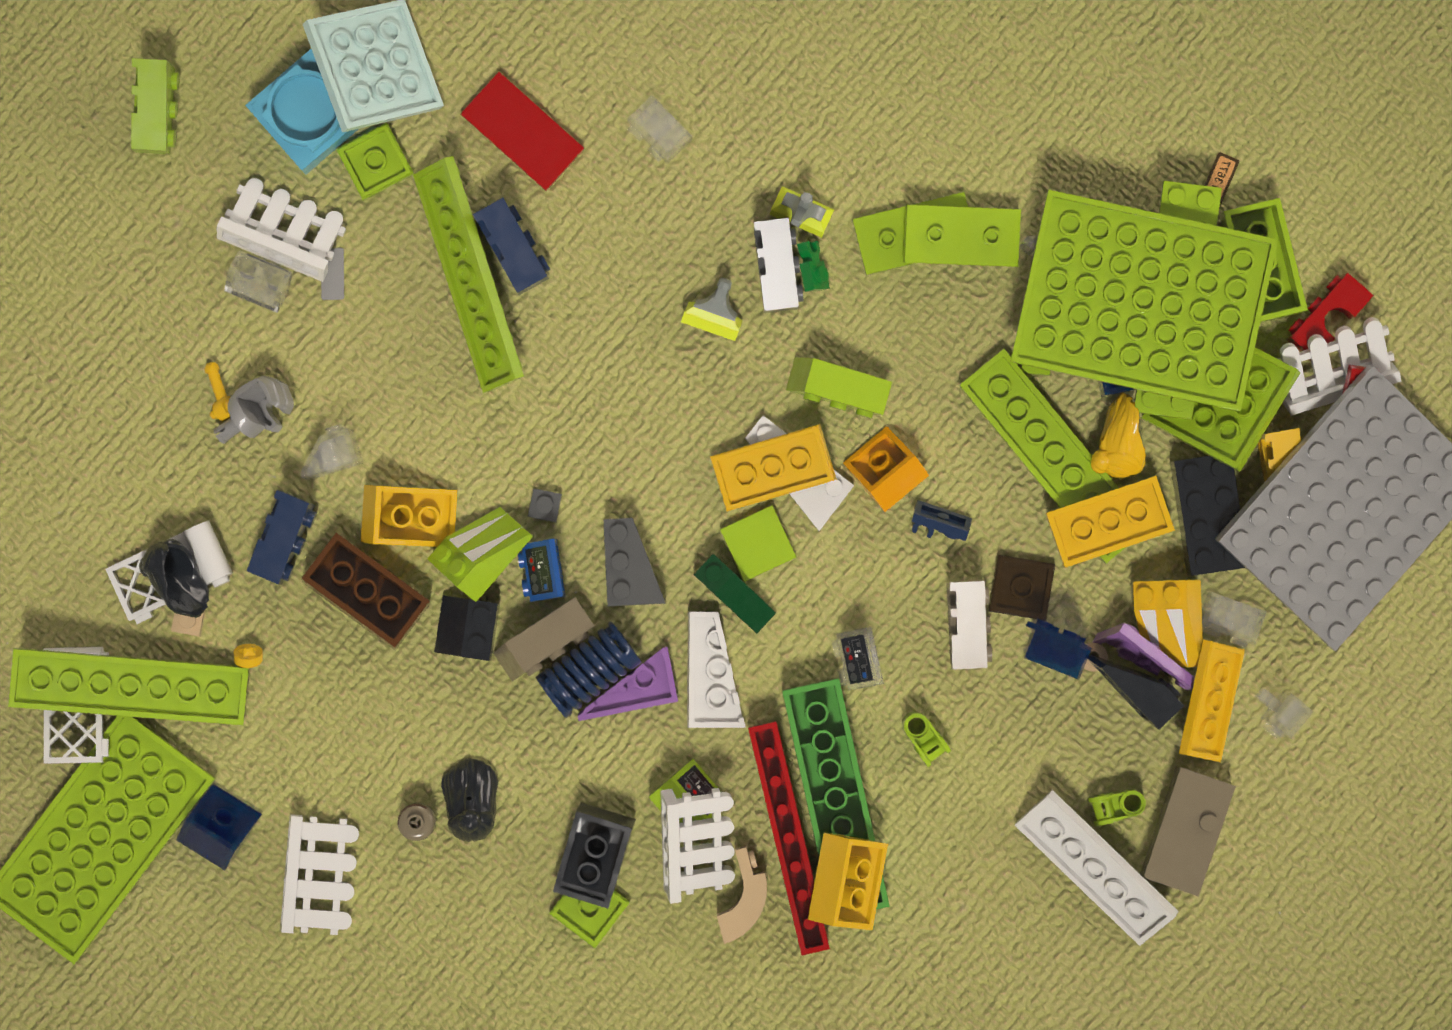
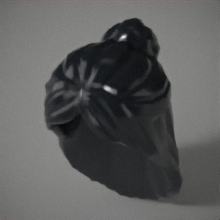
M168 539L151 545L140 560L139 569L141 574L149 578L154 589L165 601L167 607L174 613L195 618L200 617L208 607L209 589L198 574L193 555L182 543L174 539Z
M465 758L444 774L441 788L446 802L449 830L456 838L462 841L475 842L485 839L494 828L497 812L496 792L498 778L494 770L489 765H486L484 761Z

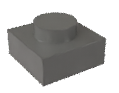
M533 488L528 517L557 523L562 494Z

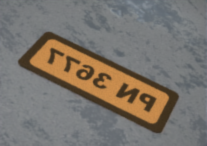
M1221 152L1218 153L1204 185L1222 188L1220 206L1239 164V160Z

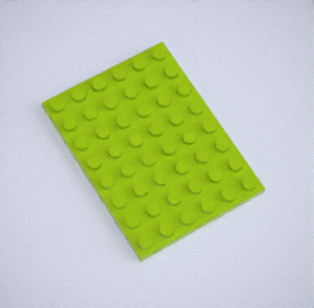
M1048 189L1010 362L1240 412L1278 239Z

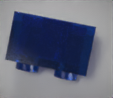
M212 784L185 820L176 840L225 871L240 851L262 814L220 787Z

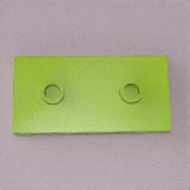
M965 192L912 204L968 207ZM906 206L852 219L866 276L916 264L903 262Z
M906 204L903 262L1018 267L1021 209Z

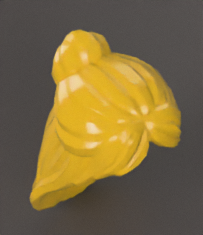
M1124 392L1120 393L1108 408L1106 421L1100 437L1099 450L1094 452L1090 461L1091 468L1096 473L1103 474L1106 472L1108 475L1116 478H1125L1140 473L1146 462L1145 447L1142 444L1139 432V410L1135 407L1133 398Z

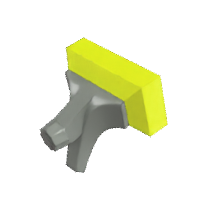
M782 186L771 208L770 215L779 219L789 218L790 224L822 238L834 209L814 201L810 193L804 192L801 195Z
M720 278L717 283L718 288L712 295L705 299H697L696 302H688L681 323L736 341L743 321L737 317V313L730 306L729 290L731 289V280Z

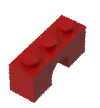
M1349 273L1344 274L1342 277L1337 274L1326 286L1329 292L1322 299L1319 296L1316 297L1307 309L1310 313L1304 320L1298 318L1288 329L1291 335L1286 340L1294 344L1300 352L1308 349L1307 343L1309 338L1316 334L1321 335L1327 343L1333 342L1336 338L1325 327L1327 313L1331 310H1337L1349 319L1356 317L1374 295Z

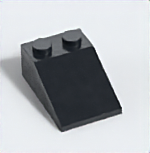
M1090 655L1087 658L1145 721L1158 730L1184 707L1178 700L1181 694L1164 679L1156 680L1148 674L1094 655Z
M581 802L573 820L553 892L608 909L636 819Z

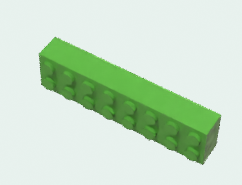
M839 678L782 690L818 857L820 856L824 833L875 841ZM883 875L876 910L890 907Z

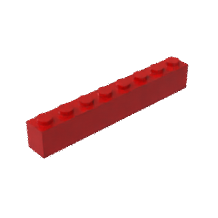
M771 721L748 727L801 955L829 950L830 947L824 924L808 920L814 879L777 722Z

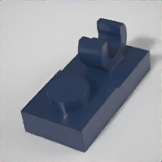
M917 500L911 522H914L912 532L916 533L918 527L923 525L928 528V538L932 537L935 529L950 539L966 541L972 518Z

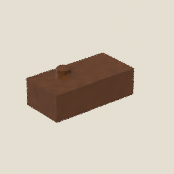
M337 532L301 578L303 584L395 651L430 605V601Z

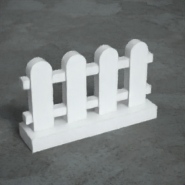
M257 178L248 180L245 186L239 185L237 194L240 197L233 211L227 209L225 218L221 216L217 224V239L323 282L328 273V263L334 257V252L330 250L337 235L343 237L346 232V228L342 227V214L338 211H331L326 215L325 219L316 216L317 207L311 200L301 202L298 208L289 205L290 194L284 189L276 190L272 197L262 194L263 183ZM258 202L267 206L260 222L251 218ZM284 213L294 217L287 232L277 229ZM311 224L320 227L313 243L304 240Z
M1370 317L1363 323L1364 332L1354 335L1350 327L1341 326L1336 330V341L1327 343L1321 335L1316 334L1309 338L1307 343L1308 349L1301 352L1292 343L1284 344L1280 349L1281 358L1278 359L1300 371V375L1283 401V405L1292 416L1336 402L1342 395L1349 365L1367 367L1370 364L1377 368L1391 384L1401 382L1400 371L1392 362L1395 360L1392 351L1387 352L1384 336L1389 335L1388 327L1386 325L1382 326L1377 318ZM1366 342L1369 358L1360 361L1357 344ZM1338 350L1341 367L1332 369L1329 353ZM1311 359L1314 375L1304 378L1301 362Z
M714 788L711 794L691 796L690 792L682 793V798L676 799L672 789L661 790L663 888L670 904L681 902V891H685L686 895L694 894V889L714 886L715 890H722V885L729 884L734 880L735 874L732 867L722 865V861L732 858L735 852L729 841H721V836H727L734 830L732 820L727 816L721 817V812L728 811L734 804L730 793L720 792L719 788ZM712 813V818L692 821V816ZM679 818H683V823H679ZM713 838V843L692 846V841ZM681 842H684V847H680ZM713 862V867L693 870V865Z
M290 814L280 931L282 933H293L294 926L301 927L300 933H308V927L330 929V935H338V929H347L352 923L351 916L347 912L340 911V900H350L354 895L352 885L342 882L343 871L350 872L355 869L357 864L353 855L344 853L345 842H355L359 837V831L355 826L347 825V819L339 818V824L317 823V817L310 816L309 822H302V815ZM301 839L308 840L307 851L300 850ZM315 841L337 842V853L316 852ZM299 868L305 869V880L298 879ZM313 869L335 871L334 882L312 880ZM296 897L303 898L302 909L295 908ZM311 898L333 900L332 911L310 909Z

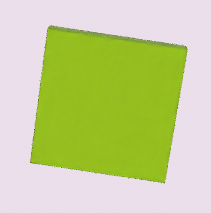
M388 123L336 149L363 201L414 174Z
M772 505L720 529L744 582L797 558Z
M614 890L609 908L607 909L562 895L549 914L593 948H596L629 905L630 901Z

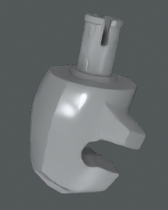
M261 376L237 389L228 401L230 418L214 428V434L220 432V434L216 435L217 439L225 444L239 432L250 438H255L264 429L271 432H279L283 426L273 415L272 406L274 405L276 408H279L285 414H291L294 401L288 385L278 379Z

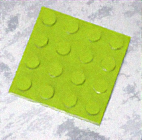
M1255 347L1240 412L1194 402L1191 420L1143 414L1141 418L1240 472L1300 375V371Z

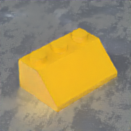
M824 833L808 920L836 927L873 930L888 844L845 835Z

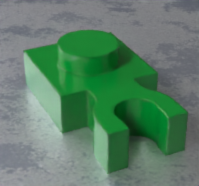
M806 241L797 244L798 251L803 259V263L799 265L805 292L830 289L828 270L825 267L824 260L820 261L819 242Z

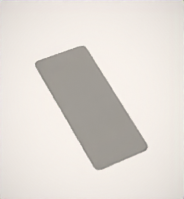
M331 248L330 251L334 252V257L328 263V273L324 281H321L322 300L344 299V249Z

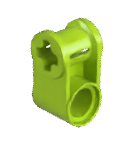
M910 712L905 715L902 720L903 731L928 768L931 766V762L943 753L951 752L943 737L934 729L930 721L922 713ZM913 718H921L923 721V728L918 733H912L908 729L909 721Z
M1135 789L1108 792L1088 798V802L1092 803L1096 819L1093 822L1094 826L1107 825L1121 819L1137 816L1144 811L1146 806L1144 796ZM1129 795H1137L1139 797L1140 804L1135 810H1128L1124 806V800ZM1102 803L1104 804V808H1105V812H1106V815H1105V816H1104L1103 809H1102V805H1101Z

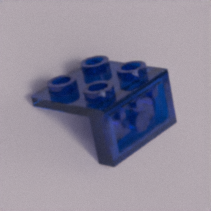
M1037 619L1036 624L1028 621L1026 627L1035 632L1024 658L1079 680L1092 649L1085 644L1086 638L1064 629L1062 634L1058 633L1060 628L1040 619Z

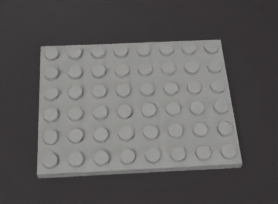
M1368 364L1215 540L1330 649L1336 651L1451 521L1452 443L1373 365Z

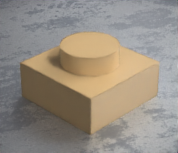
M206 609L197 618L174 613L171 631L201 636Z

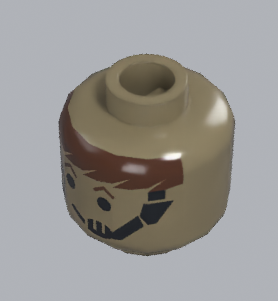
M412 803L401 810L397 825L400 833L405 838L411 841H420L433 833L436 827V816L428 805ZM417 817L415 821H411V819Z

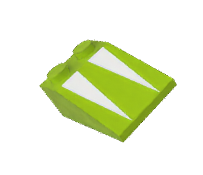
M499 507L447 536L427 560L457 588L477 602L533 536Z

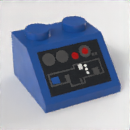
M553 538L527 543L522 551L518 553L519 567L525 568L527 578L522 580L524 597L529 596L530 602L566 597L557 539Z

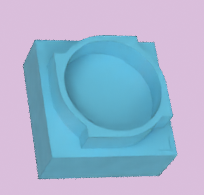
M312 49L306 52L245 105L305 175L359 130L355 129L342 133Z

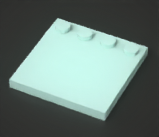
M396 0L313 18L303 23L342 133L439 110L444 106L405 0Z

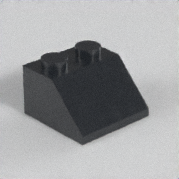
M443 595L434 652L492 661L500 604L479 600L475 602L472 599Z

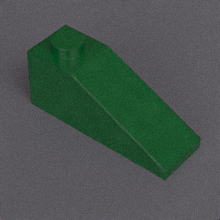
M714 554L694 573V576L756 634L776 614L767 603Z

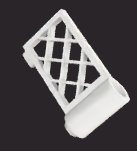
M210 521L195 525L170 538L180 541L193 555L198 574L207 585L213 584L214 588L230 581L228 576L233 574ZM147 549L105 569L128 620L132 621L135 619L137 624L154 617L151 611L166 605L162 598L153 595L155 589L152 584L148 593L134 588L138 575L141 573L139 563ZM138 561L136 567L130 565V564H132V563ZM123 567L134 570L130 585L120 583L115 571ZM123 588L128 590L126 595L123 591ZM132 592L147 597L143 609L134 613L129 604ZM151 599L158 601L149 605Z
M103 647L43 649L48 651L109 655V652H104ZM44 710V764L103 763V757H109V739H103V714H95L96 723L87 731L77 721L83 713H76L72 716L69 712H64L70 720L58 731L51 724V716L56 711ZM73 723L85 733L74 745L62 735ZM95 729L96 738L91 734ZM51 730L56 734L52 739ZM60 737L70 749L62 757H51V745ZM87 737L96 744V756L84 757L77 750ZM73 752H75L79 757H69V756H70Z

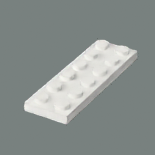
M1053 790L1015 824L1036 847L1139 946L1178 914L1179 911Z

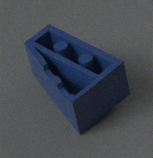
M501 198L473 214L518 295L549 279L546 272L550 268L543 255L538 257L535 255L531 247L535 246L536 243L528 230L522 232L517 223L522 218L514 205L508 207L504 198Z
M277 490L274 496L277 501L271 514L268 513L265 523L267 524L261 538L257 541L247 572L282 585L284 580L289 581L295 567L291 564L295 553L300 555L306 542V539L302 538L306 527L311 528L314 524L317 512L314 511L316 505Z

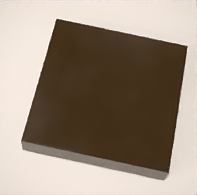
M998 554L989 612L1046 621L1055 564Z

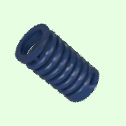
M612 621L608 622L606 629L600 628L597 633L601 642L592 635L588 637V643L591 648L587 643L582 642L579 644L582 654L577 649L570 651L574 662L567 655L561 658V662L566 670L559 662H555L552 664L555 673L552 669L547 668L536 676L545 693L566 719L571 716L573 708L580 709L582 707V701L590 702L591 694L598 696L601 691L600 688L607 689L609 687V681L615 683L618 680V675H626L627 668L634 669L642 663L636 652Z

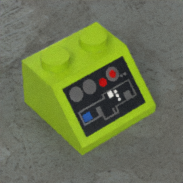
M692 759L651 793L649 798L661 812V790L672 789L677 799L682 798V793L690 792L691 796L711 794L712 789L718 787L699 764ZM712 813L692 816V821L712 818ZM679 818V823H683V818Z

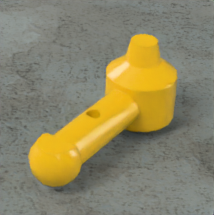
M209 362L204 370L208 374L216 398L212 405L210 417L226 421L230 418L228 412L230 396L226 395L219 374L220 368L218 364Z

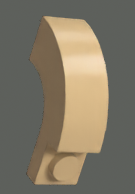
M746 846L735 848L743 878L742 895L732 908L717 913V920L724 944L738 939L751 929L760 917L766 901L767 880L765 871L753 873L752 869L758 867L754 851L748 852Z

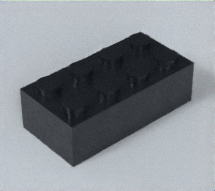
M1211 456L1170 462L1187 576L1245 568L1215 540L1240 511L1234 469Z

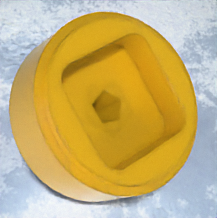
M242 644L233 651L234 663L239 667L254 668L263 661V650L256 644Z

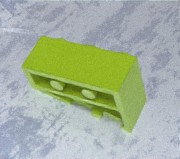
M132 58V67H136L135 85H132L131 94L135 95L134 112L131 113V149L136 153L170 155L171 147H175L176 131L172 130V118L176 119L178 114V103L174 101V90L179 89V73H175L176 69L167 60Z
M795 357L786 391L804 395L803 399L820 403V400L830 402L829 407L843 411H846L847 407L856 409V415L872 419L873 414H884L892 381L816 358Z

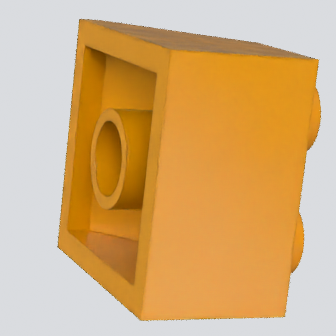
M887 426L843 462L849 472L884 512L889 510L929 476L917 457Z

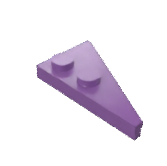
M1124 622L1097 633L1092 643L1100 645L1107 643L1117 648L1119 657L1131 661L1157 676L1160 670L1176 679V685L1190 691L1193 689L1195 677L1164 654L1157 644L1141 636L1139 631L1132 625Z
M668 647L659 650L579 712L578 720L582 721L678 702Z

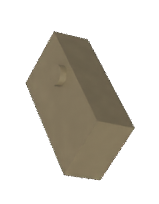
M1176 766L1140 875L1143 878L1199 897L1236 786Z

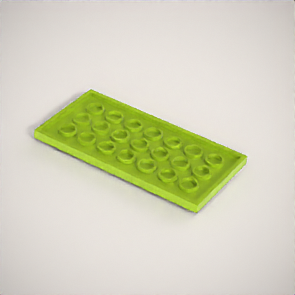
M117 716L103 734V739H109V757H103V763L80 764L0 870V909L72 964L78 962L216 779L136 717ZM96 744L86 757L96 756Z

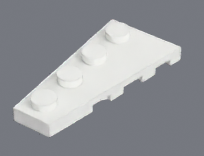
M762 416L745 439L749 444H753L787 433ZM835 470L837 480L790 493L791 497L818 531L821 530L854 487L851 482Z
M688 612V728H746L718 612Z

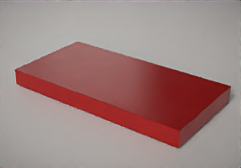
M500 72L490 80L461 113L462 117L546 192L584 151V147Z

